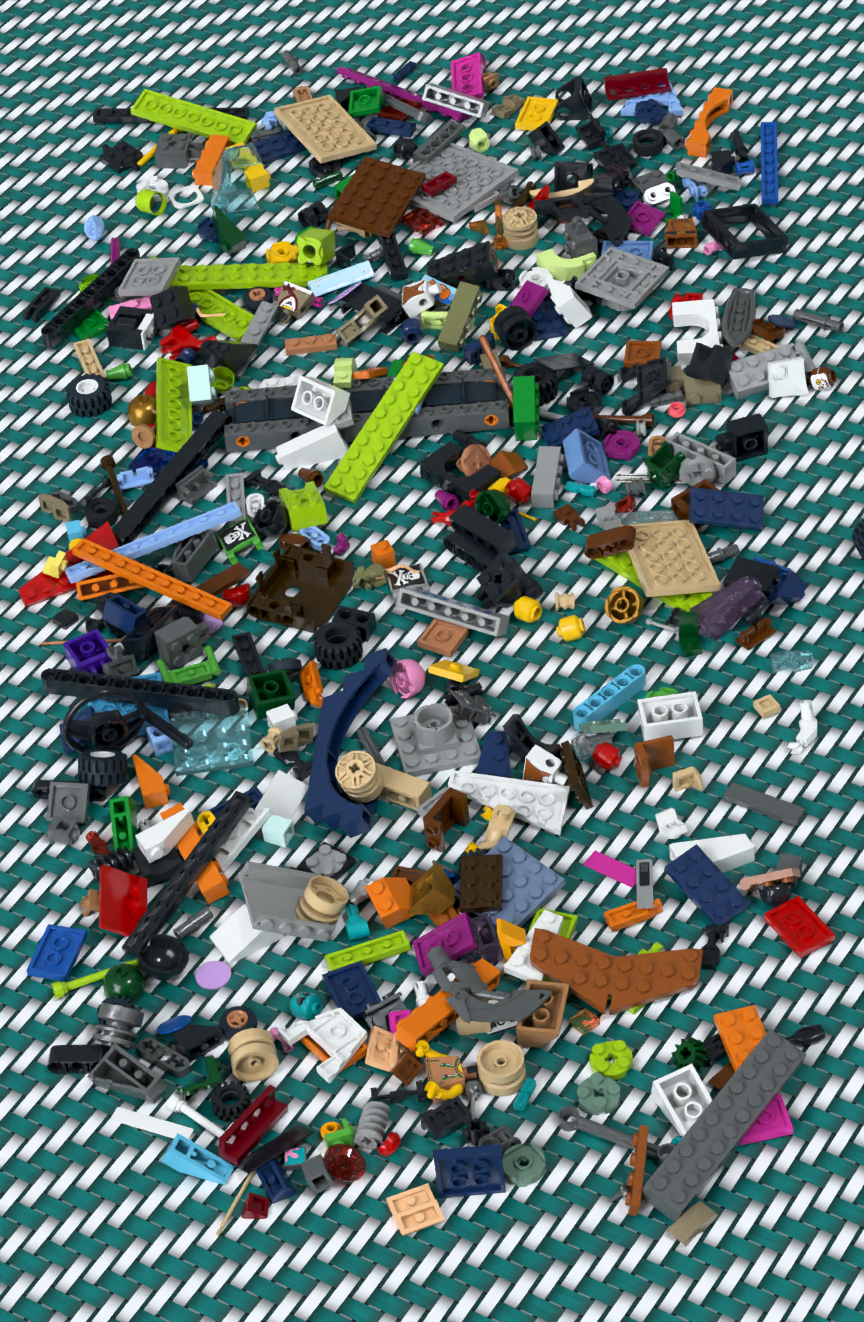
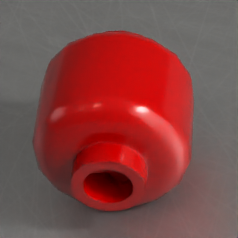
M520 477L515 480L511 478L505 485L507 488L506 496L517 505L525 504L531 497L532 487Z
M603 742L601 745L597 744L592 755L594 764L607 771H611L614 766L618 768L623 758L620 756V748L607 742Z

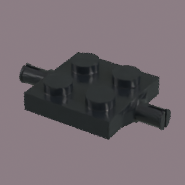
M603 140L600 142V146L603 149L593 152V158L605 173L606 167L610 164L629 165L630 168L637 166V160L623 143L610 146Z
M125 141L119 142L114 147H110L107 144L103 145L102 149L106 152L99 156L100 162L118 174L129 168L135 171L140 170V165L136 163L143 157L141 151Z

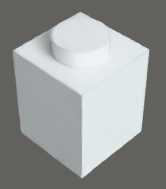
M288 704L266 711L269 727H278L285 731L296 726V721H298L295 710L290 709Z

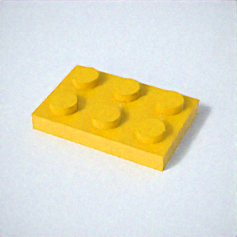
M528 96L515 122V129L533 131L546 121L550 125L554 116V108L559 104L558 99Z

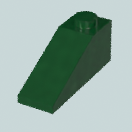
M217 205L214 206L212 218L222 250L231 257L246 248L247 237Z

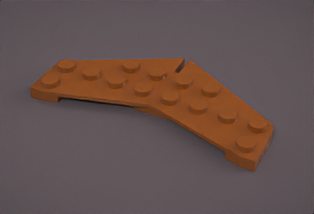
M535 928L530 952V964L556 983L569 984V991L604 1015L607 999L611 998L609 1015L695 988L699 983L703 950L690 948L615 957L551 931Z

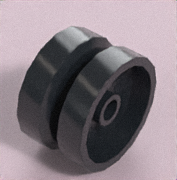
M520 306L505 308L497 315L493 324L495 333L505 347L512 351H519L531 345L538 333L537 325L527 311Z

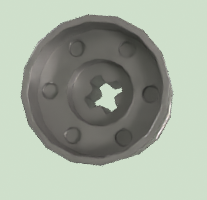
M101 1003L98 1017L107 1022L106 1025L95 1026L96 1029L104 1031V1033H94L92 1039L109 1047L116 1043L122 1049H136L137 1043L128 1041V1039H139V1035L132 1032L131 1027H142L145 1013L118 1005Z

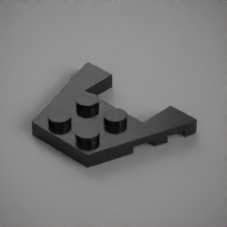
M667 357L649 360L644 365L633 364L632 368L628 369L626 366L620 368V379L624 383L637 377L638 394L622 401V412L625 416L630 415L671 384L670 361Z

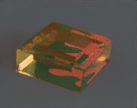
M584 1008L570 1019V1025L585 1036L600 1025V1019Z

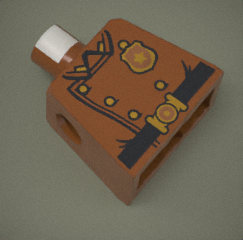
M679 215L676 219L668 221L665 232L667 249L697 248V231L692 218H685V216Z

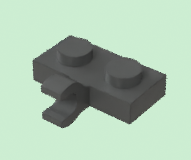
M120 645L107 648V654L113 661L102 664L105 675L128 677L138 673L134 654L123 657Z

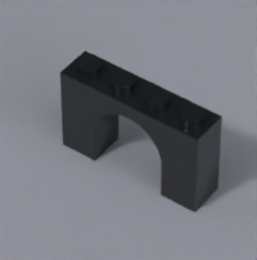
M450 441L419 462L420 475L436 487L456 495L457 499L462 503L465 500L470 502V491L475 489L478 493L487 490L501 478V471L487 464L476 473L467 477L450 475L449 473L457 468L456 462L463 454V448Z

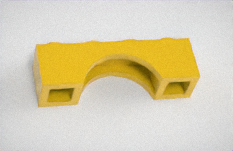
M241 142L225 148L227 161L232 168L246 169L244 171L245 181L252 193L270 187L269 180H271L269 171H266L263 164L258 162L256 155L251 153L249 147H246Z

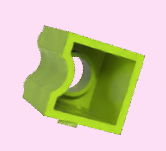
M310 228L299 235L297 239L298 262L304 264L311 261L315 265H324L336 256L335 230Z

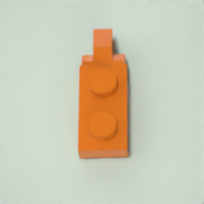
M311 660L299 672L305 698L308 699L311 705L321 708L324 698L321 695L323 687L317 663Z
M658 898L653 900V908L638 909L637 901L604 912V919L611 932L651 919L655 915L662 913V903Z

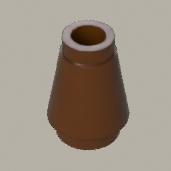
M303 467L298 471V476L305 482L314 481L316 487L323 483V475L318 470Z

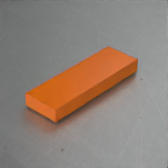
M375 367L353 372V380L369 379L388 374V368Z

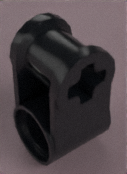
M497 269V277L483 281V288L485 290L510 291L514 288L516 275L511 269Z

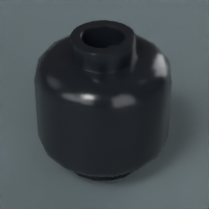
M412 138L398 139L393 146L394 155H397L399 159H413V152L418 149V145L415 144Z

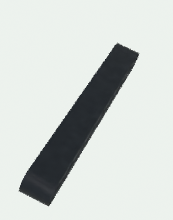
M130 248L126 250L41 329L45 347L53 348L57 346L115 292V288L123 282L134 259H141L138 249Z

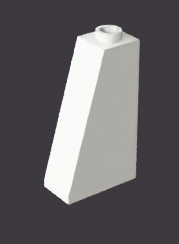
M333 421L328 426H320L277 446L278 454L275 457L279 465L283 464L284 468L289 470L343 458L348 450V446Z
M746 834L686 841L669 845L670 859L673 861L697 844L722 873L755 861L754 852H756V846L752 840L748 839Z

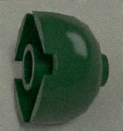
M497 489L485 490L480 492L475 499V503H477L476 510L482 515L485 514L490 520L500 524L507 520L511 511V505L504 492Z
M123 963L113 966L107 971L103 980L105 997L108 1000V997L111 996L112 999H115V995H119L120 999L122 996H126V1000L130 998L133 1003L137 1002L145 992V981L142 973L131 964Z

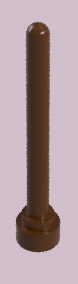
M646 413L645 415L642 414V416L593 415L595 421L600 417L606 420L612 419L617 423H636V421L642 423L646 421V427H653L654 413Z

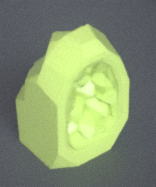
M481 128L473 129L469 133V145L476 152L482 153L488 150L490 141L487 134Z

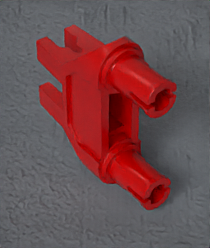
M194 319L183 325L178 324L174 326L170 335L159 341V344L163 347L160 351L164 355L170 353L172 356L169 359L175 361L182 349L188 347L197 354L203 342L217 340L214 335L203 340L195 338L191 332L199 329V324Z

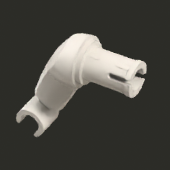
M812 700L799 702L801 709V719L798 721L800 732L796 736L797 742H790L788 748L792 749L790 754H801L803 747H807L817 737V719L813 715Z

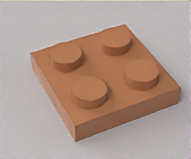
M434 618L418 639L417 646L452 657L468 636L469 628Z

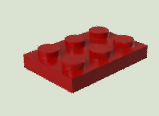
M799 896L764 913V920L800 959L835 941V934Z

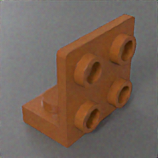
M672 735L634 743L635 772L642 788L650 786L649 778L652 777L651 771L675 765L674 738Z

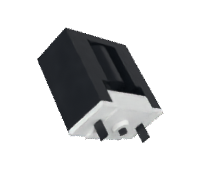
M120 306L112 321L105 323L109 346L139 350L147 349L158 329L153 310Z

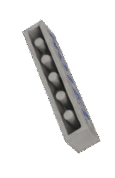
M411 586L400 588L396 606L496 637L506 635L510 616Z

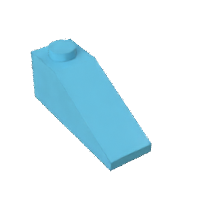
M179 1133L172 1140L161 1162L180 1173L222 1185L227 1183L235 1167Z

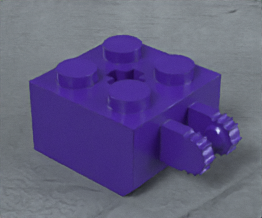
M98 629L63 643L66 659L74 671L104 674L102 664L113 661L107 654L109 645Z

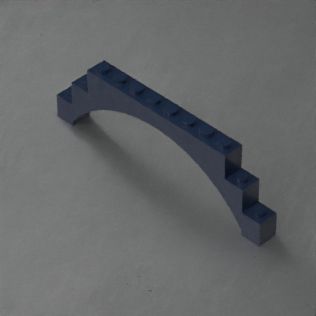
M386 648L366 655L364 669L345 676L343 690L324 697L321 707L304 811L315 823L323 821L332 830L341 828L350 838L371 831L373 815L363 804L356 805L343 798L335 776V767L338 763L344 738L359 710L374 691L395 672L396 659Z

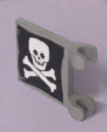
M421 563L409 565L414 570H420L419 573H414L406 568H398L394 572L386 574L395 605L397 604L399 591L402 587L411 586L430 592V586Z

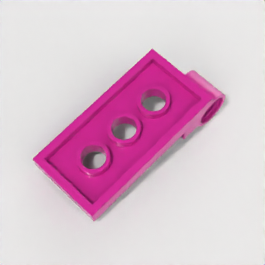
M482 52L451 61L452 90L477 98L484 97L483 71L486 68V61Z

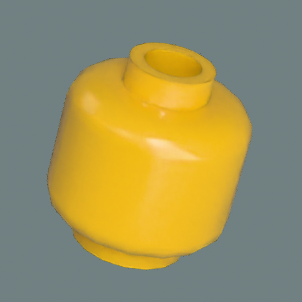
M523 596L513 605L514 615L519 620L533 623L541 617L542 608L538 600Z
M577 615L561 618L559 626L556 627L558 637H562L566 642L580 639L583 633L586 632L583 619Z

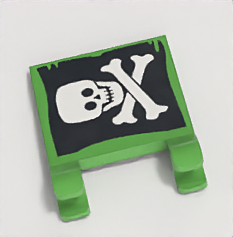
M248 516L216 535L232 565L239 562L234 553L251 543H254L258 551L264 548Z

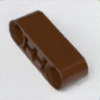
M624 525L589 535L586 540L585 556L589 559H599L633 549L636 529L631 525Z

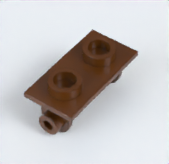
M764 617L756 623L755 627L751 626L747 630L740 632L739 637L735 641L747 650L776 633V630L771 627V618Z

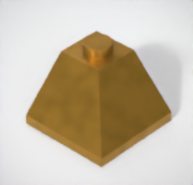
M436 862L411 885L409 914H441L447 908L453 906L455 902V887L439 863Z

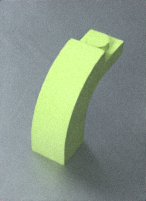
M552 249L536 254L537 267L548 269L553 279L560 281H570L573 276H577L578 280L597 261L594 252L573 259L561 258Z
M355 358L335 359L333 386L337 388H351L352 373L358 371Z

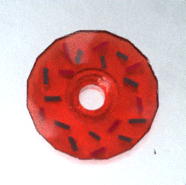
M335 1144L330 1146L325 1152V1165L329 1173L336 1179L343 1182H354L364 1175L366 1169L365 1159L354 1147L347 1144Z

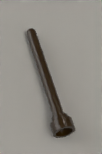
M106 455L100 459L102 469L108 473L121 514L124 516L128 509L114 471L115 461L113 456Z

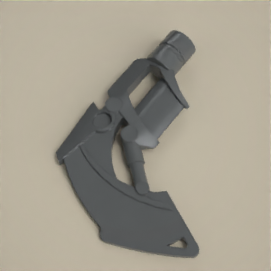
M440 946L434 947L428 952V960L435 969L433 972L434 978L442 991L451 994V997L445 999L461 1019L469 1024L470 1021L505 1022L516 1020L522 1022L538 1010L552 995L550 990H513L511 994H501L486 990L488 985L481 980L475 970L476 966L452 961L445 949ZM454 973L459 982L449 981L446 974ZM478 999L497 1000L499 1002L492 1004Z

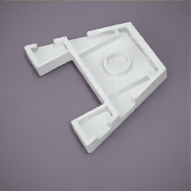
M341 1007L317 1015L313 1020L296 1022V1026L287 1029L284 1026L278 1029V1035L289 1046L304 1036L309 1035L331 1056L316 1067L317 1073L328 1083L333 1081L368 1037L367 1032Z

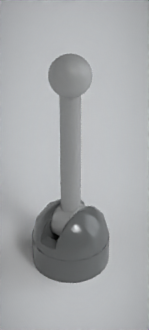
M468 1081L465 1087L466 1095L471 1098L470 1113L472 1114V1120L474 1119L475 1099H478L483 1092V1084L479 1081Z

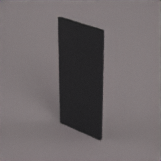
M576 353L533 360L553 372L595 365Z
M296 1124L250 1153L238 1165H233L239 1170L250 1174L314 1132Z

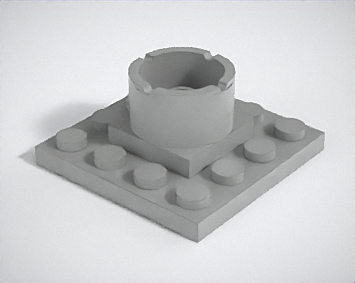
M610 246L577 280L575 289L605 299L606 305L616 311L635 310L669 273V267Z
M438 703L422 706L415 714L390 719V725L404 773L416 777L478 764L481 751L471 720L458 717L454 713L455 706L447 707Z

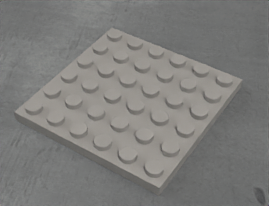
M452 142L430 162L419 159L407 168L426 174L424 183L446 171L457 177L456 184L432 197L420 188L411 202L413 206L452 222H456L471 211L475 205L487 199L494 191H498L504 184H507L519 175L517 168Z

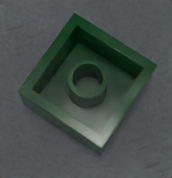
M285 669L247 676V693L257 719L267 718L266 711L288 704L291 710H295V695Z

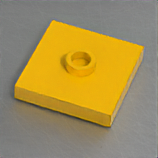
M449 660L429 665L428 672L458 682L473 679L479 676L480 671L479 669Z

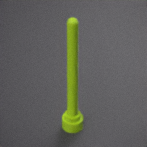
M136 959L124 963L131 964L136 968L139 967ZM110 968L67 983L64 981L51 983L55 998L65 997L69 990L104 979Z

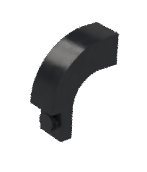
M513 714L502 726L509 737L506 741L507 745L522 761L525 762V757L536 744L563 762L560 752L563 750L560 744H545L537 740L528 731L519 714Z

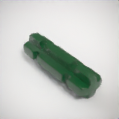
M337 170L333 174L330 173L320 177V180L319 178L312 181L313 187L319 189L322 185L324 187L334 183L335 180L339 181L343 179V174L340 170Z

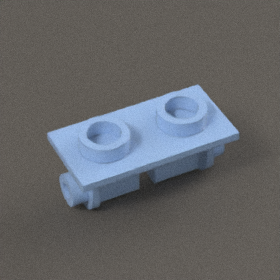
M691 178L682 179L684 187H687L690 196H693L696 202L698 197L707 195L708 189L702 182H697Z
M152 467L136 469V474H133L132 470L117 474L120 489L125 490L151 484L154 480Z

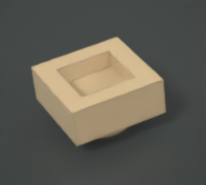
M770 694L753 701V707L763 719L780 712V705Z

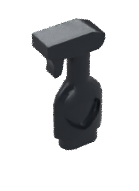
M256 470L244 478V485L247 488L250 486L257 488V482L264 485L265 491L278 497V489L287 487L277 480H268L262 477L260 470Z
M277 747L273 751V755L280 762L298 767L293 768V773L297 775V780L302 782L310 776L312 761L303 762L295 750L279 753Z
M711 924L705 926L708 941L701 948L703 950L702 969L714 970L716 965L719 964L720 949L716 945V938H720L721 943H723L724 938L729 937V926Z
M813 1024L796 1030L794 1035L784 1039L791 1044L809 1045L821 1041V1039L826 1038L821 1024Z

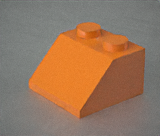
M383 877L365 886L369 898L386 930L414 916L409 914L411 887L406 878Z

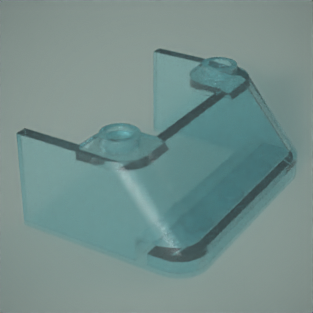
M255 143L229 147L224 151L214 169L211 198L212 211L216 205L224 214L259 208L251 188L237 190L236 185L230 182L231 169L262 163Z

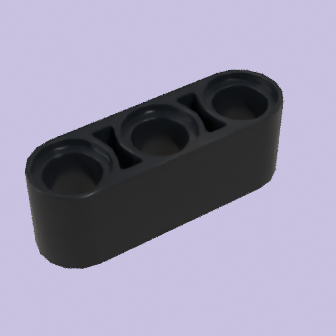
M100 1044L54 1045L50 1049L47 1068L55 1074H90L110 1048Z

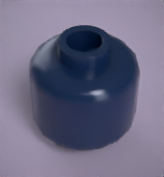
M408 318L402 322L401 337L405 342L413 344L422 339L423 325L418 319Z

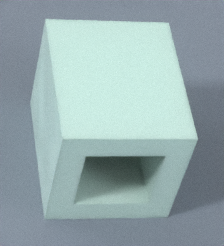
M273 814L270 815L261 828L265 842L285 848L295 835L293 820Z

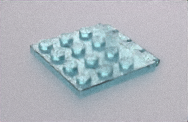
M239 704L240 711L235 715H221L191 711L192 716H188V712L174 714V718H171V725L192 739L194 744L193 747L186 750L173 741L176 776L253 766L254 758L248 708H244L243 704Z

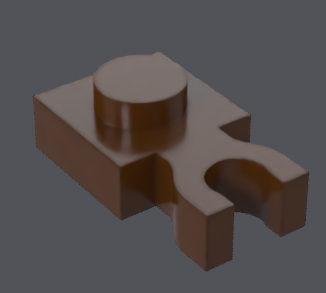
M569 504L553 511V517L564 526L569 524L574 532L577 530V524L581 527L585 526V520L579 517V513Z

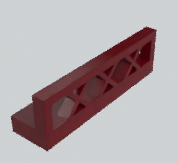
M667 68L604 77V88L608 101L671 91Z
M269 1085L219 1138V1157L238 1165L288 1112V1105L275 1099L274 1086Z

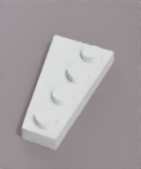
M544 910L526 935V944L519 945L505 964L504 973L525 981L527 979L543 981L544 974L533 968L530 964L534 929H545L559 935L563 925V916Z

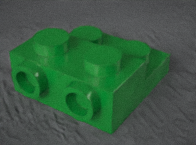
M381 85L350 91L348 114L351 117L380 112L381 106L384 104V92Z

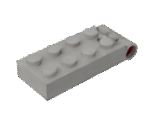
M803 342L790 343L732 361L726 378L736 399L769 390L768 362L802 357L804 359L805 378H809L811 371L816 367Z

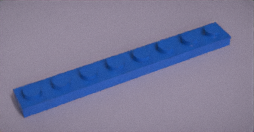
M761 122L762 205L778 204L777 122Z

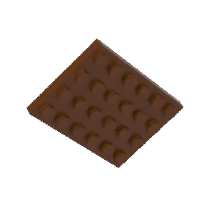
M365 156L329 212L328 220L390 238L421 188V184L426 180V174Z

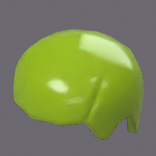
M222 366L213 368L215 382H212V386L216 389V393L224 394L225 391H230L235 380L233 371Z

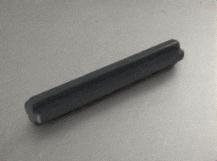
M144 706L145 720L184 749L189 750L193 747L192 739Z

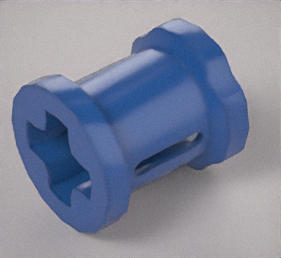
M752 159L743 163L735 162V171L738 177L741 174L755 173Z

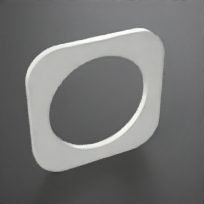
M189 185L168 193V198L177 209L196 205L204 200V196L195 185ZM182 191H193L198 195L190 203H179L174 199Z

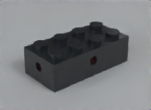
M490 241L482 242L473 247L464 248L459 252L428 262L427 275L455 289L458 288L460 281L474 285L498 276L497 254Z

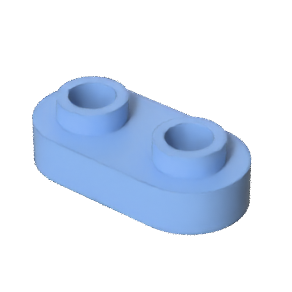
M316 526L300 529V535L311 539V547L313 549L322 551V543L330 545L329 536Z

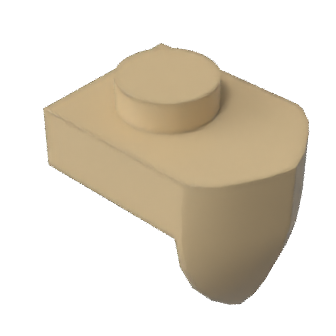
M689 767L672 773L673 788L676 792L693 786L699 791L703 789L702 776L695 767Z

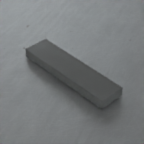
M732 782L723 795V800L794 826H797L805 814V808L734 782Z

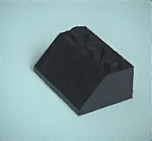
M207 340L201 344L197 354L209 367L222 366L232 371H238L258 348V345L230 340Z
M178 604L155 607L121 641L129 655L134 654L135 659L141 660L150 656V652L157 647L154 632L179 619L180 607Z

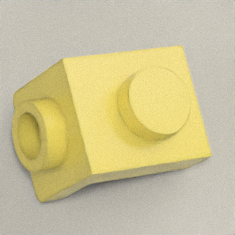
M58 551L55 558L48 557L42 572L59 579L68 565L66 553Z

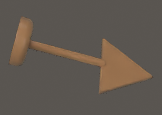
M151 409L156 414V409ZM144 424L137 425L132 431L134 443L144 449L151 447L155 442L154 431L156 430V424L152 428Z

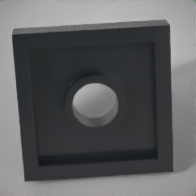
M581 75L574 77L557 89L555 98L558 99L559 104L554 108V115L557 119L562 121L589 119L588 115L592 114L593 99ZM567 91L571 96L563 100L559 97V93ZM564 107L570 113L567 116H561L557 112L558 109Z
M555 161L554 192L579 188L578 181L593 178L592 163ZM573 175L575 182H569L567 176Z

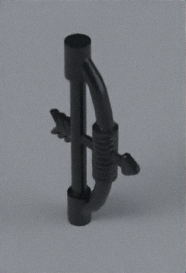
M105 479L95 490L86 494L80 500V504L85 506L97 493L111 485L110 479Z

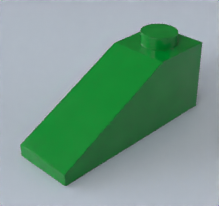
M129 796L109 799L114 851L117 852L118 847L124 848L126 846L130 854H133L132 849L136 848L135 835L137 834L135 802Z

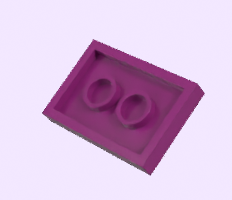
M466 912L413 941L420 972L425 977L435 971L427 957L428 952L432 948L437 946L443 947L453 961L478 947L470 917Z

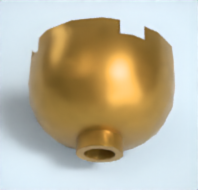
M139 395L130 401L127 413L132 426L156 423V414L151 410L156 409L155 397Z
M627 586L613 589L609 598L607 597L605 600L606 615L620 625L635 623L641 617L644 610V602L640 594Z

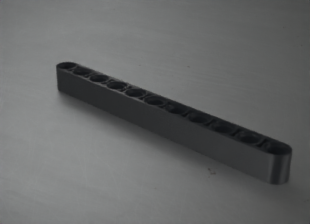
M216 409L210 413L113 527L112 532L119 547L133 542L176 492V483L190 474L224 435V425L232 423V416Z
M54 668L45 669L41 673L45 692L49 694L82 698L99 689L122 688L136 694L143 702V705L221 715H235L240 711L237 693L231 689ZM111 695L97 698V700L134 704L131 700L122 696Z

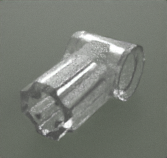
M610 732L593 736L579 733L571 739L573 749L578 759L581 760L591 757L597 744L601 745L603 742H607L613 745Z

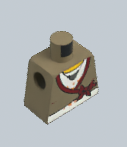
M285 280L276 303L278 310L281 312L279 320L288 324L291 317L301 319L316 300L313 291Z

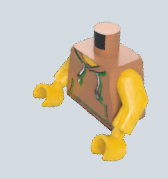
M420 1040L416 1044V1056L421 1058L425 1055L426 1057L424 1061L428 1083L424 1090L428 1091L427 1097L433 1100V1104L453 1099L456 1096L459 1097L465 1093V1080L477 1078L475 1065L462 1068L460 1057L441 1054L433 1049H429V1044L424 1040Z

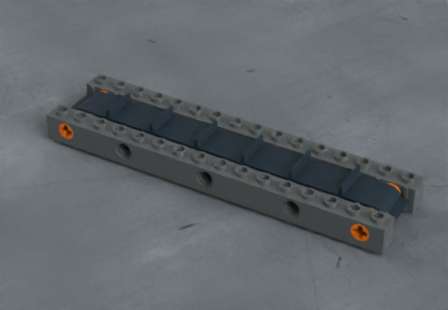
M500 367L506 378L505 367ZM493 368L441 372L424 398L419 414L412 416L399 438L454 433L456 430L472 432L510 428L508 400L505 401L506 394ZM396 376L352 380L351 388H340L350 393L349 399L354 419V425L339 429L345 442H353ZM297 385L225 391L226 412L232 416V423L224 425L227 453L275 449L281 444L323 426V424L291 410Z

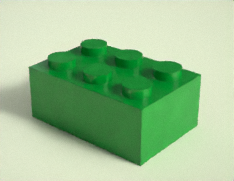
M534 376L513 377V419L516 441L537 440V433H541L539 422V383H535Z

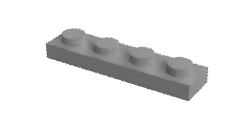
M678 161L676 163V175L681 178H691L697 182L710 183L712 186H722L728 190L739 191L741 187L740 177Z
M243 472L225 475L227 504L235 501L242 513V516L233 521H228L229 527L246 518Z

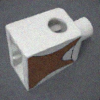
M424 279L403 287L402 307L410 318L434 305L435 295L442 292L440 285L436 283L431 286L428 280Z
M536 744L525 757L523 780L567 786L570 777L568 778L566 774L561 772L563 762Z

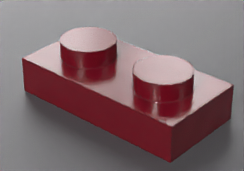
M446 171L421 184V189L432 197L456 184L457 177Z

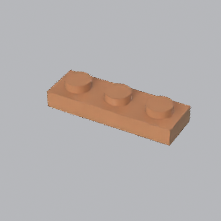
M336 333L285 340L286 356L337 350Z

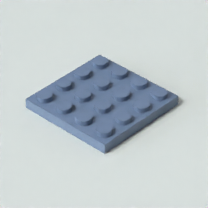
M504 836L486 854H502L503 856L502 911L474 912L496 929V919H503L522 927L566 884L564 878ZM461 879L453 885L455 887L454 898L459 902Z

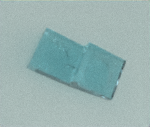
M809 651L770 654V668L773 673L792 668L794 673L812 669V653Z

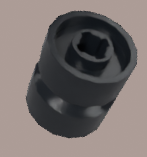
M316 201L298 212V220L304 229L309 226L316 227L328 219L329 213L322 202Z
M589 365L582 373L581 383L583 386L591 390L593 389V391H598L603 396L612 389L614 377L594 365Z

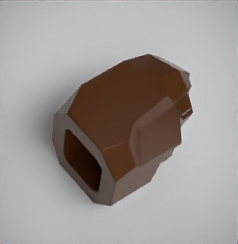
M287 533L279 538V545L283 550L288 545L310 550L311 539L300 534Z

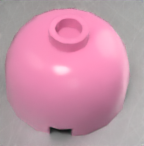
M404 659L396 661L395 672L389 678L396 694L400 692L403 695L401 696L403 699L417 695L424 688L426 673L418 662Z

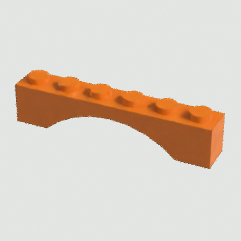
M714 87L712 92L709 93L708 101L704 103L703 111H700L699 119L695 121L694 129H691L689 139H686L685 148L687 149V155L707 157L711 149V139L707 128L716 118L729 112L733 104L732 89Z

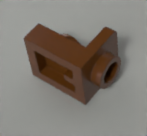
M403 1051L401 1053L403 1056L390 1071L406 1086L412 1082L424 1067L419 1062L421 1058L417 1057L413 1051L410 1053Z

